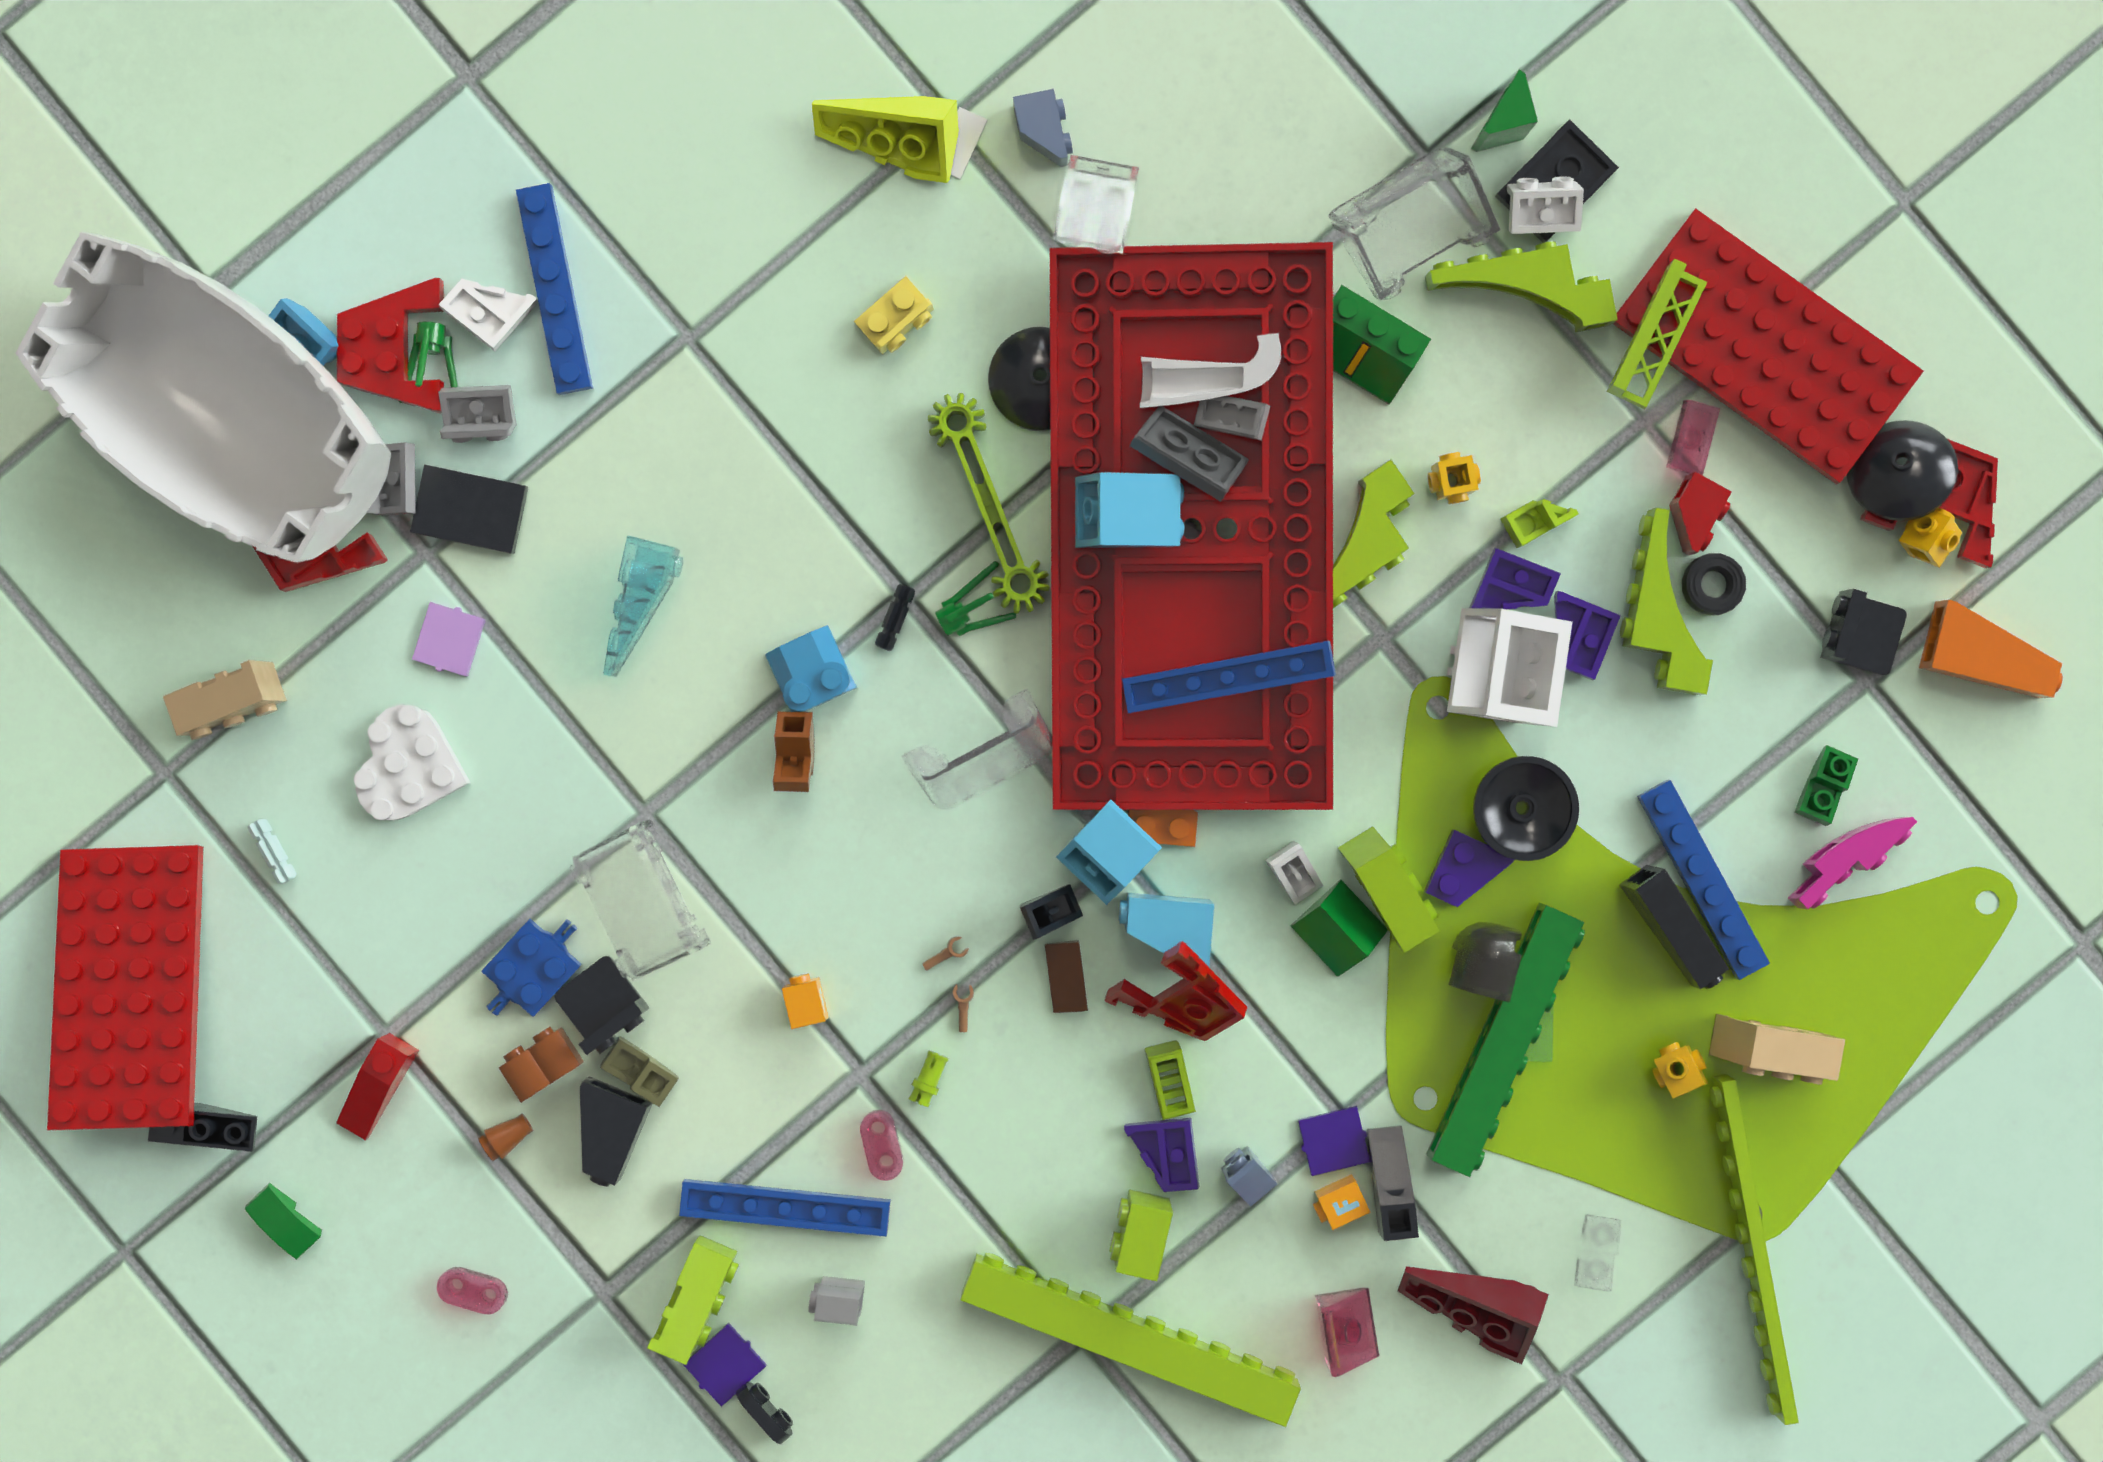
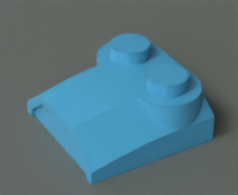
M288 298L280 299L269 314V317L291 334L323 366L334 361L337 357V348L339 346L335 334L306 307Z
M828 625L811 631L765 654L783 693L784 701L791 712H807L857 688Z

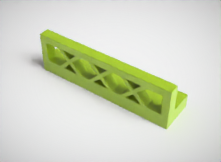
M1675 258L1667 266L1606 391L1643 409L1647 408L1707 284L1706 281L1685 272L1687 264ZM1679 280L1695 287L1691 299L1677 304L1673 292ZM1687 306L1683 315H1681L1679 308ZM1673 311L1678 325L1675 331L1662 335L1658 323L1663 314ZM1672 337L1668 346L1666 347L1664 340ZM1658 342L1663 356L1660 362L1647 366L1643 354L1648 345ZM1653 369H1656V371H1655V373H1654V375H1653V377H1652V379H1651V376H1650L1649 371H1650V370H1653ZM1643 373L1647 389L1643 397H1640L1626 389L1633 376Z

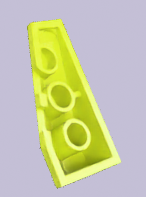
M914 96L814 100L812 102L816 136L850 151L857 149L874 156V161L884 166L887 162L904 169V174L914 179L948 183L950 180L959 133L957 100Z

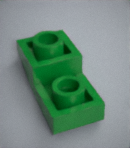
M1828 745L1824 746L1805 783L1794 813L1824 826L1832 824L1842 792L1849 789L1858 758Z
M269 1183L245 1206V1210L278 1246L297 1260L321 1237L322 1229L295 1210L296 1202Z

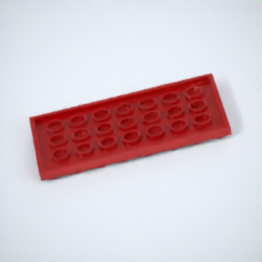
M1695 208L1616 313L1618 320L1613 325L1633 338L1667 266L1674 258L1687 264L1684 271L1706 281L1707 284L1668 364L1836 485L1839 484L1924 370ZM1679 280L1673 292L1677 304L1691 299L1695 287ZM1687 306L1679 308L1681 315H1683ZM1673 311L1663 314L1658 323L1662 335L1675 331L1678 325ZM1672 337L1664 340L1666 347L1668 346ZM1658 342L1647 346L1648 350L1662 358L1663 355Z
M200 845L60 850L47 1130L194 1126L204 847Z

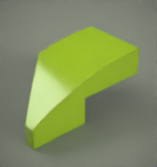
M1542 499L1538 502L1532 500L1500 518L1516 548H1520L1577 516L1579 513L1577 509H1566L1551 504L1549 500Z

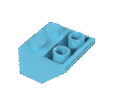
M1110 800L1072 838L1056 858L1107 905L1132 881L1162 847Z

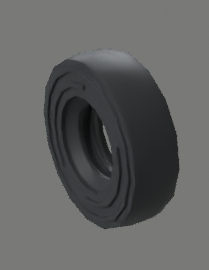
M1708 553L1694 559L1687 566L1682 577V593L1686 602L1695 611L1705 615H1721L1733 610L1742 601L1746 591V576L1742 567L1733 558L1721 553ZM1709 571L1721 573L1726 581L1724 593L1717 598L1707 596L1701 587L1702 578Z

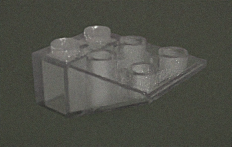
M1070 155L1053 241L1061 242L1069 247L1085 246L1096 248L1099 252L1107 254L1114 252L1123 253L1139 167Z

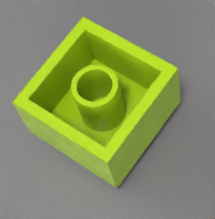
M1129 1189L1127 1199L1121 1198L1117 1218L1119 1219L1118 1226H1121L1120 1232H1113L1109 1252H1111L1110 1260L1115 1261L1117 1273L1158 1281L1173 1215L1170 1198Z

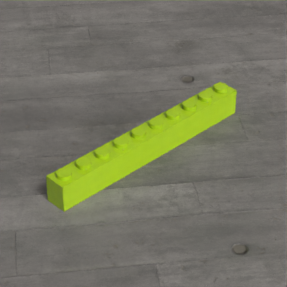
M985 1253L984 1256L976 1254L961 1292V1301L1283 1427L1287 1426L1301 1390L1294 1372L1281 1366H1276L1275 1370L1262 1365L1263 1361L1247 1353H1244L1243 1357L1233 1354L1228 1346L1217 1341H1211L1210 1344L1197 1340L1198 1335L1189 1330L1179 1328L1178 1332L1165 1327L1166 1323L1156 1317L1147 1316L1146 1319L1133 1315L1134 1311L1125 1305L1114 1303V1306H1110L1100 1302L1101 1297L1085 1290L1081 1294L1069 1290V1285L1061 1280L1050 1278L1049 1281L1036 1277L1037 1273L1028 1267L1018 1265L1017 1268L1003 1264L1004 1259L992 1253Z

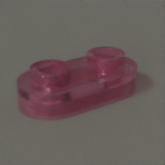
M883 1110L871 1111L863 1118L860 1125V1134L871 1174L877 1179L883 1181L892 1180L899 1175L904 1164L896 1124L888 1112ZM874 1122H882L885 1130L881 1133L875 1132L872 1128ZM888 1155L892 1158L893 1164L884 1166L881 1164L880 1158Z
M463 1267L448 1269L440 1276L437 1282V1293L444 1302L481 1314L497 1312L505 1304L508 1297L507 1287L502 1280ZM453 1279H459L462 1282V1289H456L453 1286ZM486 1289L494 1290L496 1298H488L485 1293Z

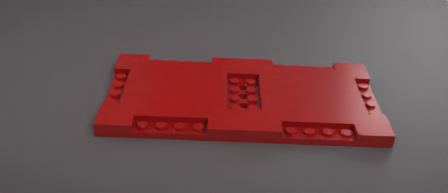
M1333 242L1049 248L1053 810H1101L1110 800L1122 810H1333V677L1128 713L1122 682L1124 678L1324 641H1330L1333 655ZM1279 333L1281 359L1273 376L1259 387L1228 395L1230 397L1265 403L1270 406L1262 441L1199 428L1249 459L1246 467L1221 502L1180 477V483L1184 487V499L1180 504V518L1183 520V523L1188 519L1199 521L1202 526L1201 534L1195 539H1187L1183 536L1180 539V546L1075 548V477L1100 472L1175 474L1130 446L1134 436L1159 407L1140 408L1143 384L1141 357L1247 363L1257 354L1259 348L1258 335ZM1200 401L1164 405L1163 407L1194 425ZM1222 519H1231L1237 525V532L1230 539H1223L1217 534L1216 527Z

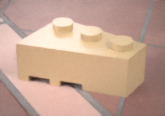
M248 660L241 663L242 668L230 673H227V671L219 672L211 680L202 683L196 682L163 696L176 735L190 736L191 740H196L211 735V728L223 724L224 728H230L245 722L244 716L256 713V716L259 717L277 711L276 705L287 700L274 663Z
M1716 1014L1709 1055L1743 1065L1742 1072L1764 1076L1765 1070L1772 1071L1771 1076L1786 1080H1793L1795 1074L1801 1075L1802 1081L1822 1085L1823 1079L1838 1081L1845 1039L1792 1027L1761 1024V1022L1748 1020V1022L1741 1021L1726 1015Z

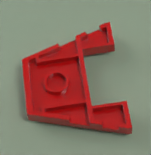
M433 278L338 313L337 382L353 389L395 399L402 403L429 409L439 414L442 413L438 392L441 388H444L443 381L440 379L423 380L421 387L415 385L416 380L408 381V314L444 312L439 306V303L444 299V281L440 278Z
M1947 439L1956 453L1958 474L1951 495L1939 508L1950 512L1955 518L1969 523L1957 558L1983 568H1991L1993 564L1991 538L1994 537L1995 524L1992 523L1993 503H1996L1998 458ZM1865 510L1860 518L1864 522L1887 531L1894 530L1897 523L1894 520L1875 516Z
M368 532L340 551L335 545L314 559L298 563L257 551V547L252 546L279 590L283 592L292 591L388 561L374 537Z
M1183 941L1164 952L1161 961L1163 966L1183 979L1155 997L1123 979L1108 989L1104 999L1105 1002L1114 1006L1117 1005L1118 1001L1134 1007L1132 1013L1142 1017L1152 1014L1165 1019L1164 1026L1202 1041H1207L1244 1019L1247 1011V1006Z

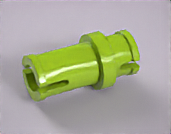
M928 1050V1055L918 1079L914 1078L911 1084L914 1088L908 1098L913 1102L917 1101L918 1104L929 1107L932 1096L937 1095L939 1088L936 1086L946 1062L949 1060V1058L943 1055L940 1056L938 1053Z

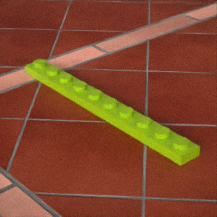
M1726 1074L1712 1076L1714 1087H1710V1097L1713 1106L1718 1108L1720 1121L1716 1122V1130L1720 1141L1724 1142L1726 1155L1722 1156V1162L1726 1175L1731 1177L1733 1188L1729 1190V1200L1733 1210H1737L1739 1223L1735 1224V1233L1738 1242L1743 1244L1745 1257L1741 1258V1265L1745 1277L1750 1280L1751 1291L1747 1293L1751 1311L1753 1313L1756 1312L1758 1325L1754 1326V1335L1758 1346L1762 1347L1764 1359L1760 1360V1368L1770 1388V1393L1766 1394L1767 1405L1770 1413L1775 1415L1784 1425L1799 1423L1737 1084L1734 1078Z

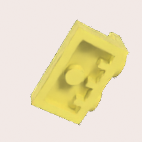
M905 276L860 315L854 323L883 355L887 350L891 353L897 350L906 341L904 335L913 327L919 330L932 318L930 312L934 308L930 300L926 299L908 277Z

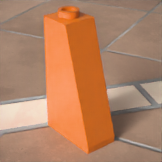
M1949 599L1935 601L1919 669L2036 698H2054L2063 680L2062 673H2060L2062 663L1956 601Z

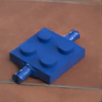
M529 919L483 968L481 972L493 981L500 991L487 1004L486 1007L489 1011L500 1001L501 1003L492 1012L498 1016L511 1001L519 1004L534 1017L582 964L568 952L564 942L577 930V927L573 924L565 934L563 933L572 923L571 921L566 919L553 934L543 930L532 919Z

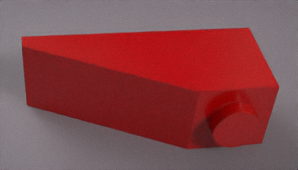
M391 1033L379 1037L357 1074L336 1124L366 1141L418 1054L419 1049Z

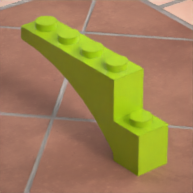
M1556 241L1538 244L1535 246L1536 250L1522 252V248L1505 250L1501 252L1502 257L1488 259L1487 254L1477 255L1468 258L1467 263L1455 266L1454 261L1440 262L1433 265L1434 270H1430L1425 276L1427 291L1444 288H1480L1522 297L1566 319L1574 325L1575 332L1607 327L1618 320L1610 279L1599 281L1598 276H1589L1577 280L1578 285H1575L1568 244L1557 246Z
M1392 459L1358 481L1361 486V493L1355 519L1347 540L1333 564V608L1347 599L1345 592L1355 585L1358 590H1361L1376 579L1373 573L1385 566L1388 571L1405 559L1402 553L1409 549L1386 513L1390 512L1392 516H1395L1410 505L1407 499L1415 493Z
M1653 508L1648 510L1646 515H1642L1639 523L1638 534L1642 536L1640 549H1636L1632 560V569L1636 570L1634 583L1629 584L1626 593V603L1630 604L1628 617L1623 618L1620 626V638H1624L1622 646L1663 654L1662 659H1658L1654 671V678L1658 680L1657 688L1694 695H1707L1713 660L1705 658L1687 630L1677 607L1671 586L1667 561V529L1670 510Z

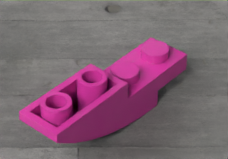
M1913 817L1884 819L1858 827L1832 840L1803 863L1812 875L1788 899L1797 908L1809 909L1811 907L1814 909L1818 907L1828 897L1827 890L1835 883L1837 885L1841 884L1852 874V866L1856 870L1866 871L1869 869L1875 870L1881 866L1887 859L1885 853L1894 845L1899 846L1911 836L1912 832L1910 829L1917 821Z

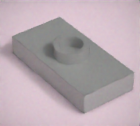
M1230 396L1201 400L1194 426L1262 441L1270 406L1265 403Z

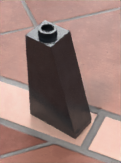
M1646 865L1619 884L1691 986L1698 989H1709L1723 979L1722 974L1729 970L1728 966L1664 868Z

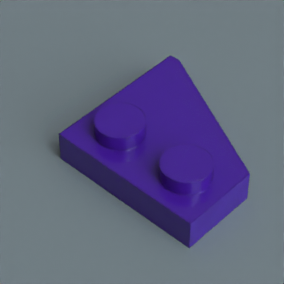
M1494 547L1469 608L1507 610L1528 606H1548L1561 573Z
M1556 591L1554 594L1556 619L1572 622L1565 670L1590 680H1595L1621 615L1564 592Z
M1452 829L1424 892L1458 907L1511 865L1515 859L1505 857L1497 853L1489 845Z
M1191 1118L1128 1123L1124 1125L1125 1133L1128 1137H1131L1139 1149L1141 1158L1155 1174V1179L1163 1192L1199 1189L1200 1184Z

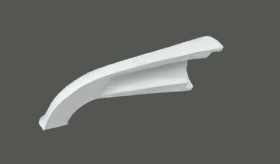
M1279 333L1258 335L1259 348L1257 354L1247 363L1141 357L1143 384L1140 408L1213 399L1259 387L1273 376L1280 363L1281 345Z

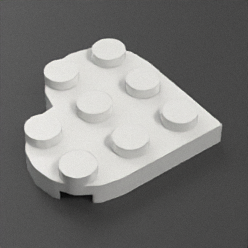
M397 705L386 709L376 717L374 723L368 728L369 744L373 756L362 765L361 769L354 776L355 790L359 803L377 820H399L411 816L470 783L438 722L428 711L413 705Z

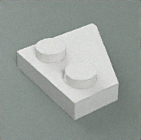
M461 279L439 303V306L445 313L495 352L538 304V300L530 294L523 296L506 292L504 288L495 286L484 287L478 282Z

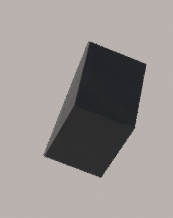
M1070 884L1020 904L1021 912L1033 940L1083 916Z

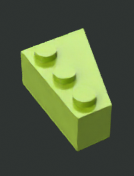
M1372 826L1338 847L1342 856L1345 857L1355 872V877L1365 889L1372 901V905L1391 936L1404 953L1440 932L1434 922L1439 916L1428 899L1423 902L1418 892L1423 890L1412 871L1408 874L1405 872L1402 864L1407 861L1396 844L1390 847Z
M701 1235L697 1238L677 1280L668 1306L664 1309L656 1334L651 1338L647 1349L686 1365L697 1345L704 1347L712 1329L706 1325L711 1313L716 1316L718 1315L725 1299V1295L720 1294L724 1282L731 1284L739 1264L733 1262L738 1251Z

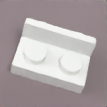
M1554 177L1552 182L1538 183L1539 180L1534 178H1521L1517 180V184H1507V192L1510 195L1509 232L1511 234L1581 231L1584 189L1577 182L1573 181L1574 179L1571 177Z

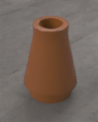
M522 1113L516 1118L485 1129V1134L480 1136L478 1140L489 1158L494 1161L499 1157L501 1159L505 1158L534 1130Z

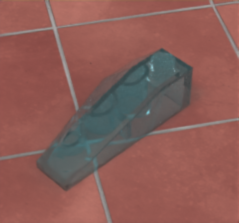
M627 535L618 576V582H622L624 590L623 593H620L618 599L615 600L613 608L614 618L619 621L618 628L613 627L609 635L603 675L617 677L671 588L674 577L680 576L683 557L679 556V549Z

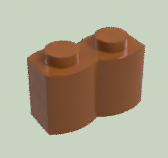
M548 1027L533 1037L536 1044L524 1051L520 1045L503 1056L506 1063L500 1066L499 1070L521 1103L584 1063L562 1027L555 1032L551 1027Z

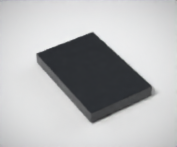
M1569 119L1507 184H1517V180L1521 178H1534L1539 180L1538 183L1552 182L1554 177H1571L1574 179L1573 181L1577 182L1584 189V204L1619 167ZM1506 184L1495 197L1510 211V195L1507 192ZM1556 232L1533 234L1542 243H1545Z
M424 464L415 506L416 513L413 515L410 532L515 554L528 486Z

